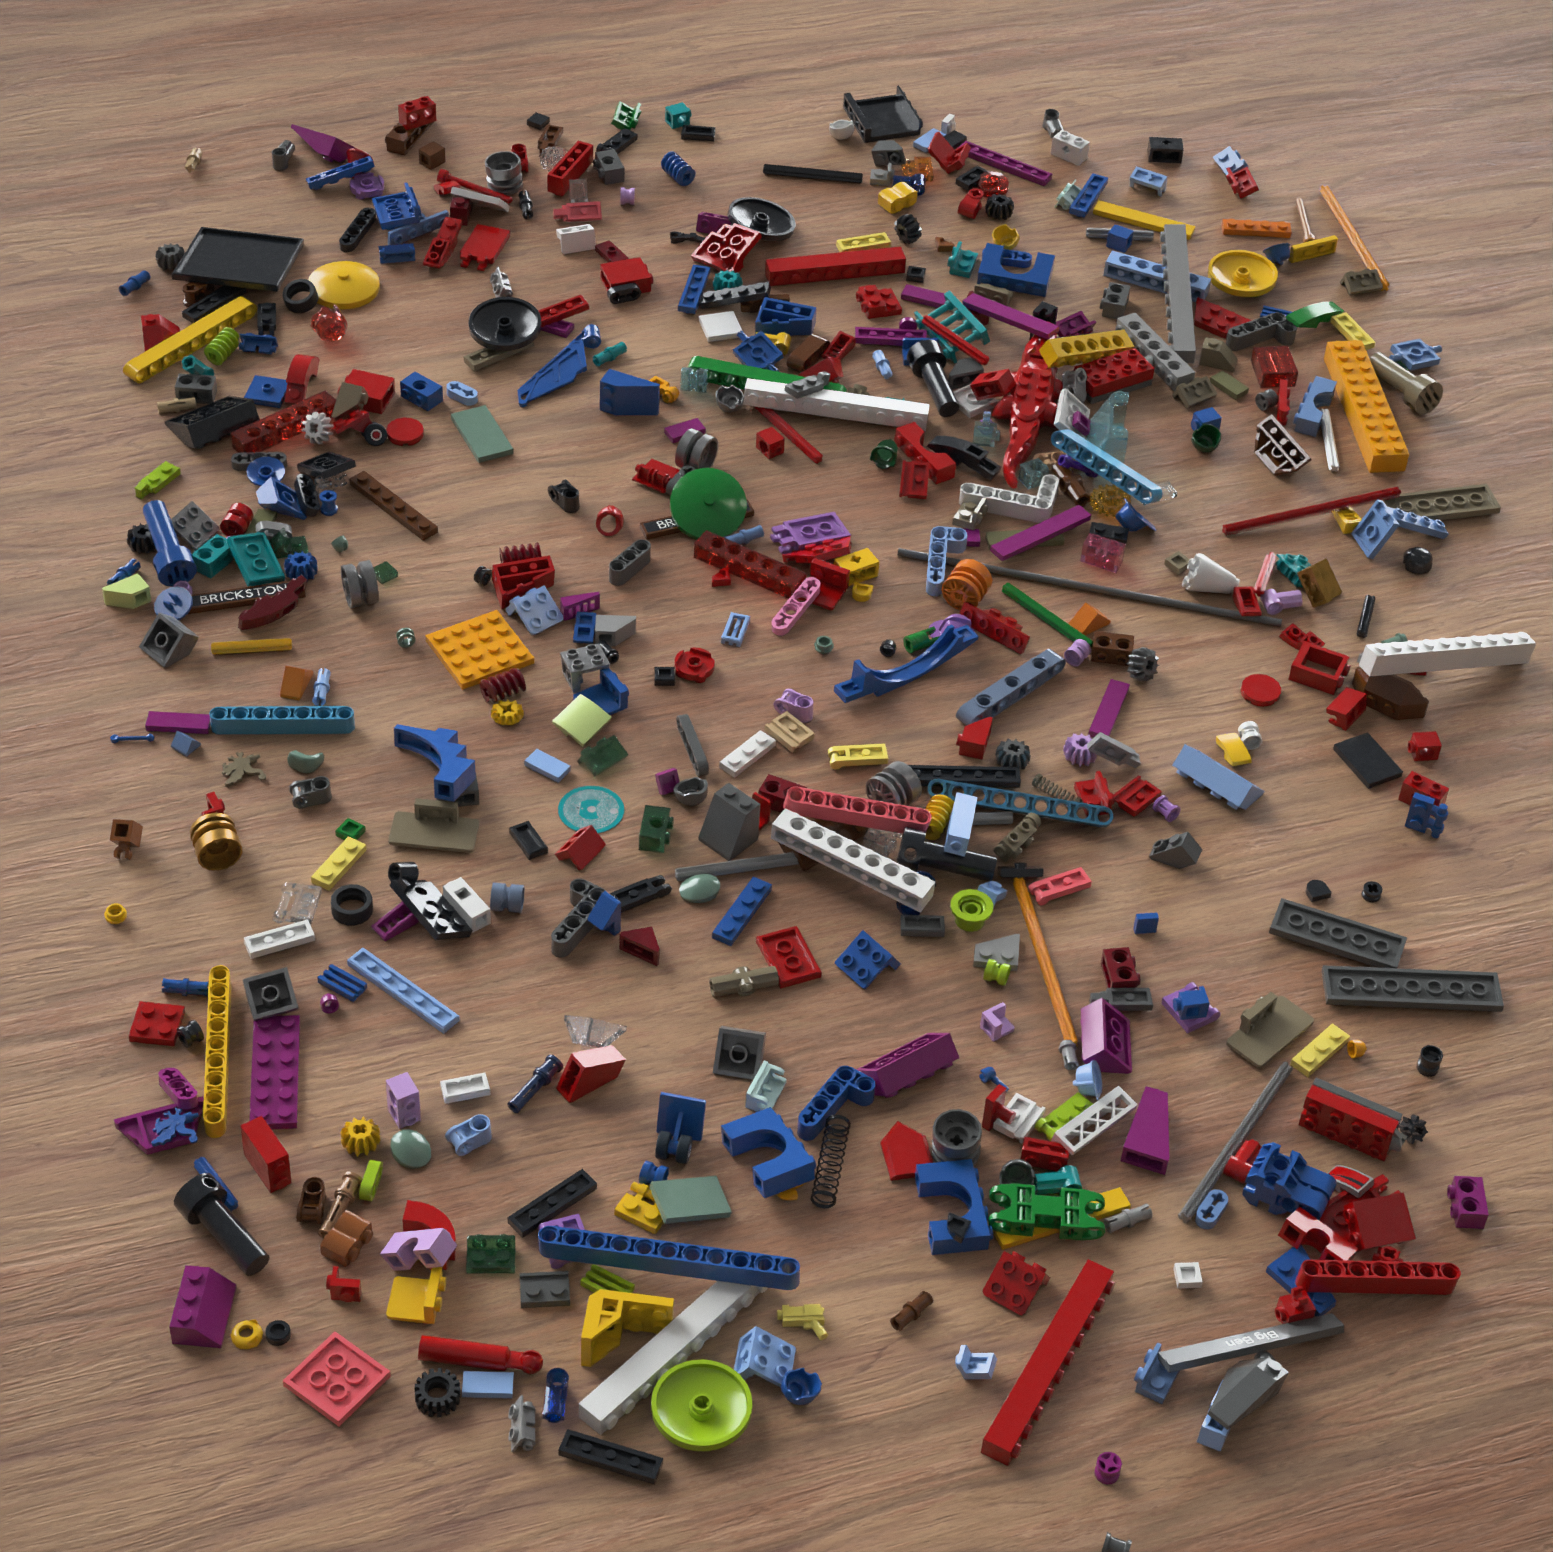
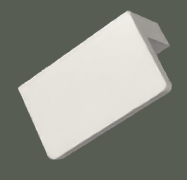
M590 224L556 229L557 237L561 241V251L563 254L595 249V232Z

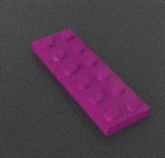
M300 1015L272 1016L253 1022L250 1121L262 1115L271 1130L297 1128Z

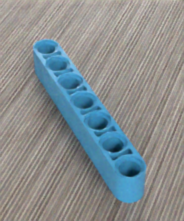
M1059 430L1052 434L1051 442L1056 448L1140 502L1149 504L1157 502L1162 498V489L1158 485L1072 430Z
M348 706L215 707L209 713L211 731L220 735L348 734L355 729L354 710Z

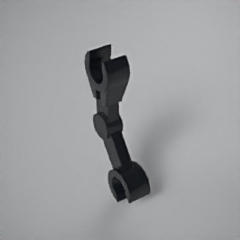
M670 232V239L673 244L684 242L685 240L702 243L705 239L696 233Z

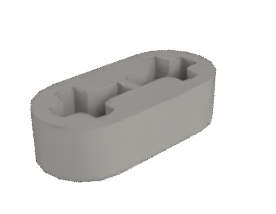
M260 521L256 524V533L265 532L268 540L287 542L292 539V528L288 524L272 521Z

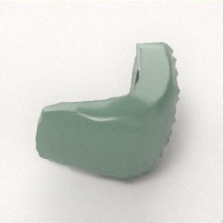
M294 750L289 753L287 760L291 768L302 773H312L323 763L324 754L321 752L315 755H305Z

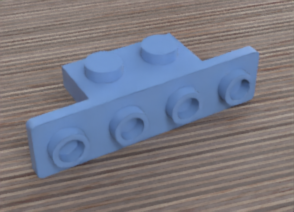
M444 210L429 217L422 213V216H419V223L395 227V229L388 232V245H397L441 228L445 217H449V212Z

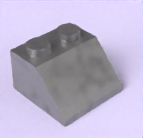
M158 613L139 648L163 667L167 668L188 656L198 641L199 636L176 618Z
M287 967L243 979L246 997L254 1021L299 1009Z
M721 1026L718 1033L713 1073L754 1080L762 1064L766 1033Z

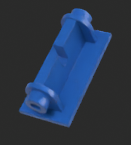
M413 243L378 246L380 264L415 261V247Z
M253 333L240 334L239 350L255 353L256 347H259V353H276L278 347L276 337L272 335H255Z

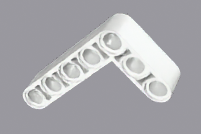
M1050 474L1043 476L1037 496L974 483H964L960 488L959 504L972 502L978 505L984 497L987 498L988 513L1041 523L1051 516L1057 497L1059 479L1055 475Z

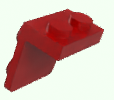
M940 132L934 134L928 147L930 155L936 159L940 167L947 174L963 168L971 146L965 143L954 150Z
M1004 1251L982 1292L986 1297L1011 1311L1024 1315L1041 1284L1047 1286L1051 1277L1045 1273L1047 1269L1034 1262L1033 1266L1024 1262L1026 1258L1019 1253L1013 1251L1012 1254Z

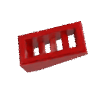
M839 331L821 355L822 358L833 357L830 355L832 354L841 361L856 345L855 337Z
M1253 586L1234 587L1232 598L1241 616H1261L1262 614L1256 594L1253 593Z

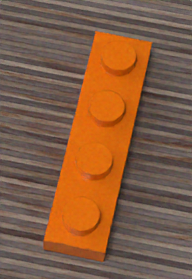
M1222 219L1223 235L1291 238V226L1288 222Z

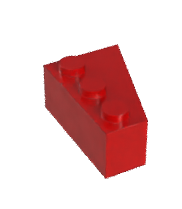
M550 555L492 565V582L501 610L510 605L509 601L516 596H524L532 588L538 589L545 585L547 589L554 585L555 569Z

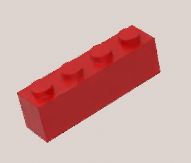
M579 140L547 174V192L564 196L593 163L592 144Z

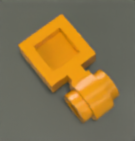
M657 376L648 380L660 384V395L662 394L664 402L672 403L678 399L679 390L676 387H669V382Z

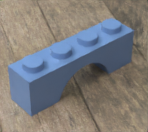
M1316 376L1314 381L1309 383L1307 392H1305L1303 402L1300 403L1298 413L1294 417L1293 424H1296L1295 432L1313 437L1317 436L1323 417V412L1317 409V407L1330 406L1337 381Z

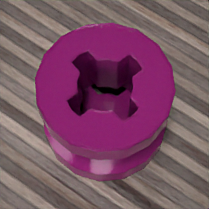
M1104 1452L1098 1456L1094 1474L1099 1482L1106 1485L1117 1482L1122 1466L1120 1457L1112 1452Z

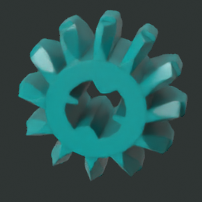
M734 270L716 273L713 281V290L717 291L743 285L740 273H735Z

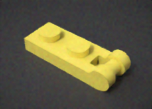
M885 744L833 746L828 749L830 766L834 770L840 769L842 766L888 764Z

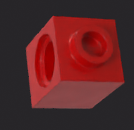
M773 427L757 432L756 448L768 459L784 453L785 438Z
M1436 731L1414 732L1407 745L1408 752L1412 754L1414 761L1438 760L1442 747Z

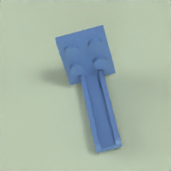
M1379 499L1375 501L1351 533L1367 558L1374 559L1398 527L1441 539L1449 535L1442 521L1438 519L1432 520L1426 516H1418L1413 512H1404L1399 508L1387 507Z

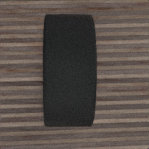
M307 279L293 280L284 287L282 292L286 307L294 313L308 312L318 302L316 288ZM299 292H310L309 295L302 300H291V298Z
M348 884L335 890L331 896V913L334 919L347 926H355L367 921L373 914V898L370 891L357 884ZM347 900H359L364 903V906L356 910H345L339 905Z

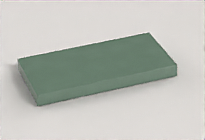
M486 405L451 414V420L478 463L514 454L513 447Z

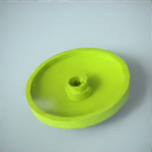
M690 1360L675 1365L660 1377L652 1393L651 1412L657 1429L673 1444L692 1451H712L733 1443L744 1433L751 1419L752 1395L746 1381L731 1367L713 1360Z

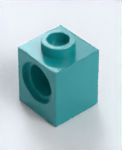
M683 102L665 107V122L672 129L680 128L683 125H690L692 113L690 108Z

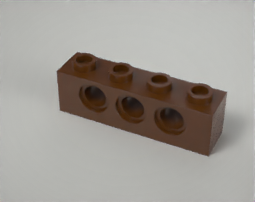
M398 122L385 137L387 151L405 156L434 122L410 130H406Z

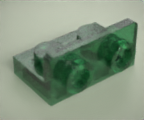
M615 735L608 739L605 736L596 743L595 747L591 748L588 746L582 750L577 762L579 765L584 762L595 777L625 759L629 754Z
M477 1234L467 1236L466 1274L515 1273L516 1237L514 1235Z

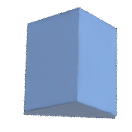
M179 731L176 732L171 744V748L186 757L201 746L200 742Z

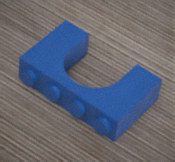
M991 243L986 244L978 271L977 284H990L1010 291L1046 297L1054 269L1055 255L1038 252L1035 265L1030 271L1023 274H1013L1001 266L1004 246Z
M771 1107L721 1125L722 1144L732 1157L758 1147H772L783 1152L775 1159L752 1167L754 1186L764 1199L815 1179L814 1169H816V1162L814 1157L808 1155L802 1142L797 1141L791 1128L785 1126L782 1117L779 1114L777 1115Z
M972 1159L916 1164L914 1179L919 1197L949 1195L963 1201L969 1209L968 1213L962 1216V1218L970 1220L971 1227L962 1243L954 1240L949 1234L947 1220L929 1222L928 1240L932 1255L988 1250L989 1241L993 1240V1229L987 1223L988 1209L982 1203L984 1200L983 1189L978 1187L979 1173L978 1169L973 1167Z

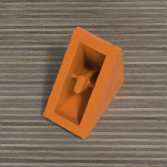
M1085 602L1068 624L1086 636L1109 625L1111 620L1098 609Z
M285 666L280 697L300 701L314 674L313 671Z

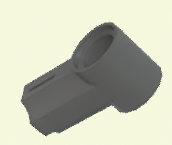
M1047 109L1042 126L1048 131L1050 137L1053 138L1061 130L1064 131L1059 120V112L1055 109Z
M284 140L278 148L272 150V162L275 170H285L288 168V160L295 151V145L291 141Z

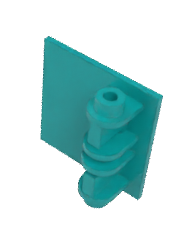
M1277 554L1276 556L1279 560L1276 562V568L1291 580L1296 587L1302 588L1303 585L1297 572L1311 566L1308 559L1301 554Z

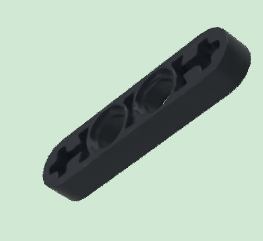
M367 207L360 210L339 239L341 251L351 252L358 246L376 221V211L373 208Z

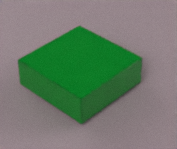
M347 818L337 828L335 833L337 837L343 840L348 836L358 840L366 831V827Z

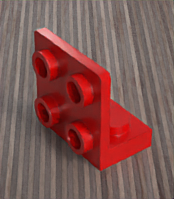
M814 558L811 562L810 577L817 578L820 581L821 591L811 604L833 610L849 587L850 570ZM803 597L798 598L800 600L806 601V599Z

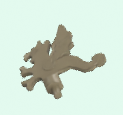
M236 752L239 758L228 757V761H233V763H229V765L223 763L222 765L224 770L222 775L230 776L225 783L226 787L236 785L242 781L244 772L247 775L258 774L260 780L266 779V774H264L263 770L250 766L256 763L257 759L261 758L259 754L255 756L251 754L246 758H242L243 752Z

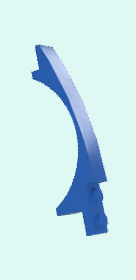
M949 625L931 647L914 660L900 667L889 670H874L866 667L860 659L855 660L851 679L835 685L834 692L844 703L874 693L877 697L934 670L977 641L979 636L968 625L954 629L953 625Z

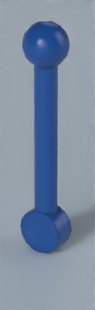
M114 734L110 739L112 743L128 740H147L152 742L154 735L119 737Z

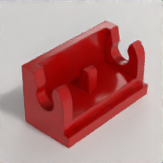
M1346 687L1326 708V713L1337 718V720L1330 718L1328 722L1346 731L1366 710V693Z

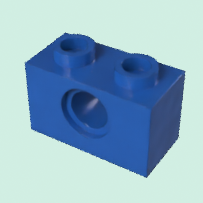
M416 371L400 381L401 397L426 411H430L443 401V386Z

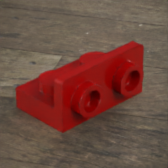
M1096 771L1095 779L1075 782L1074 789L1077 796L1082 798V803L1105 806L1109 809L1114 805V795L1109 791L1107 779L1103 778L1101 771ZM1083 808L1086 817H1088V811ZM1101 812V813L1098 814V816H1099V815H1105V814H1108V813H1106V812Z

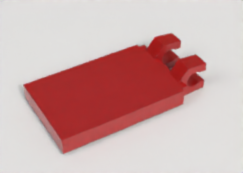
M477 224L460 251V259L463 260L460 263V267L467 268L471 260H475L479 263L477 270L484 271L488 263L494 264L510 238V230Z
M1384 1174L1374 1178V1185L1359 1199L1344 1190L1328 1201L1319 1221L1350 1242L1348 1223L1345 1222L1343 1216L1344 1205L1355 1201L1381 1197L1380 1194L1388 1188L1386 1184L1389 1183V1180ZM1397 1190L1396 1192H1394V1193H1392V1194H1398V1193H1401V1192H1400L1399 1190Z

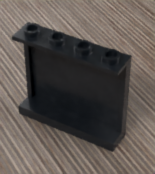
M899 85L897 86L896 95L854 100L851 93H844L843 108L850 120L853 121L854 127L864 143L920 135L923 121L919 118L916 109L912 107L911 101L907 99L905 92L902 91Z

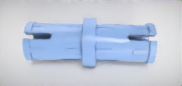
M322 668L318 670L317 681H315L313 686L314 696L312 702L319 706L320 700L321 706L325 704L326 694L330 690L329 679L331 672L324 668V674H322Z

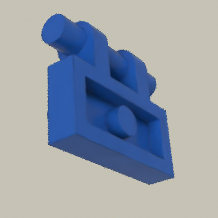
M1415 792L1404 827L1425 833L1426 829L1429 828L1432 831L1431 836L1439 838L1444 830L1443 822L1448 816V806L1442 803L1438 807L1434 805V798ZM1430 815H1433L1436 819L1430 818Z

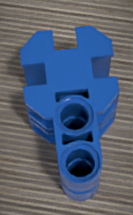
M1274 1142L1263 1144L1246 1177L1245 1182L1247 1184L1242 1192L1244 1198L1249 1204L1256 1207L1259 1200L1270 1204L1268 1212L1275 1215L1283 1214L1287 1211L1293 1213L1301 1207L1320 1220L1337 1185L1335 1178L1308 1166L1302 1155L1292 1150L1290 1157L1279 1153L1281 1145Z

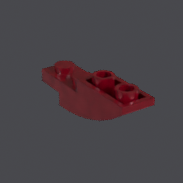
M300 575L297 579L293 578L283 591H278L273 598L268 594L263 598H258L248 611L244 610L239 615L238 628L240 630L261 627L290 613L298 606V596L306 589L307 579Z

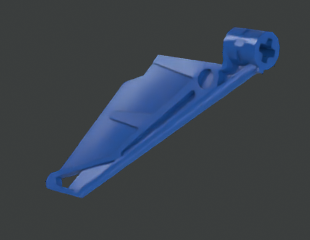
M593 324L587 325L581 331L582 333L517 390L520 407H525L528 402L574 382L577 374L587 371L584 347L594 349L601 344L598 326ZM528 394L525 400L521 399L522 396Z

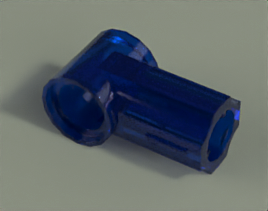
M915 174L912 177L893 175V186L899 182H905L917 191V196L924 194L926 186L924 175Z
M553 1368L546 1376L542 1419L551 1423L564 1421L569 1375L562 1368ZM559 1382L561 1385H554L553 1383Z

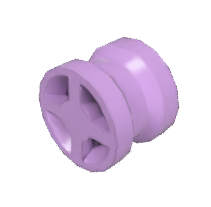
M621 187L620 205L625 203L634 205L635 188L625 189Z

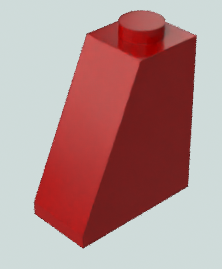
M613 1045L571 1053L556 1089L568 1103H572L617 1078L626 1059Z

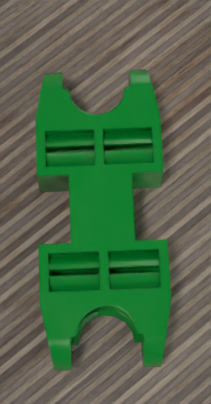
M1014 1183L996 1185L989 1191V1199L1005 1208V1210H1000V1212L992 1213L989 1216L988 1223L997 1232L1033 1237L1034 1227L1059 1229V1239L1080 1241L1098 1239L1105 1234V1224L1088 1215L1101 1211L1105 1207V1198L1097 1192L1061 1187L1060 1197L1035 1195V1185Z

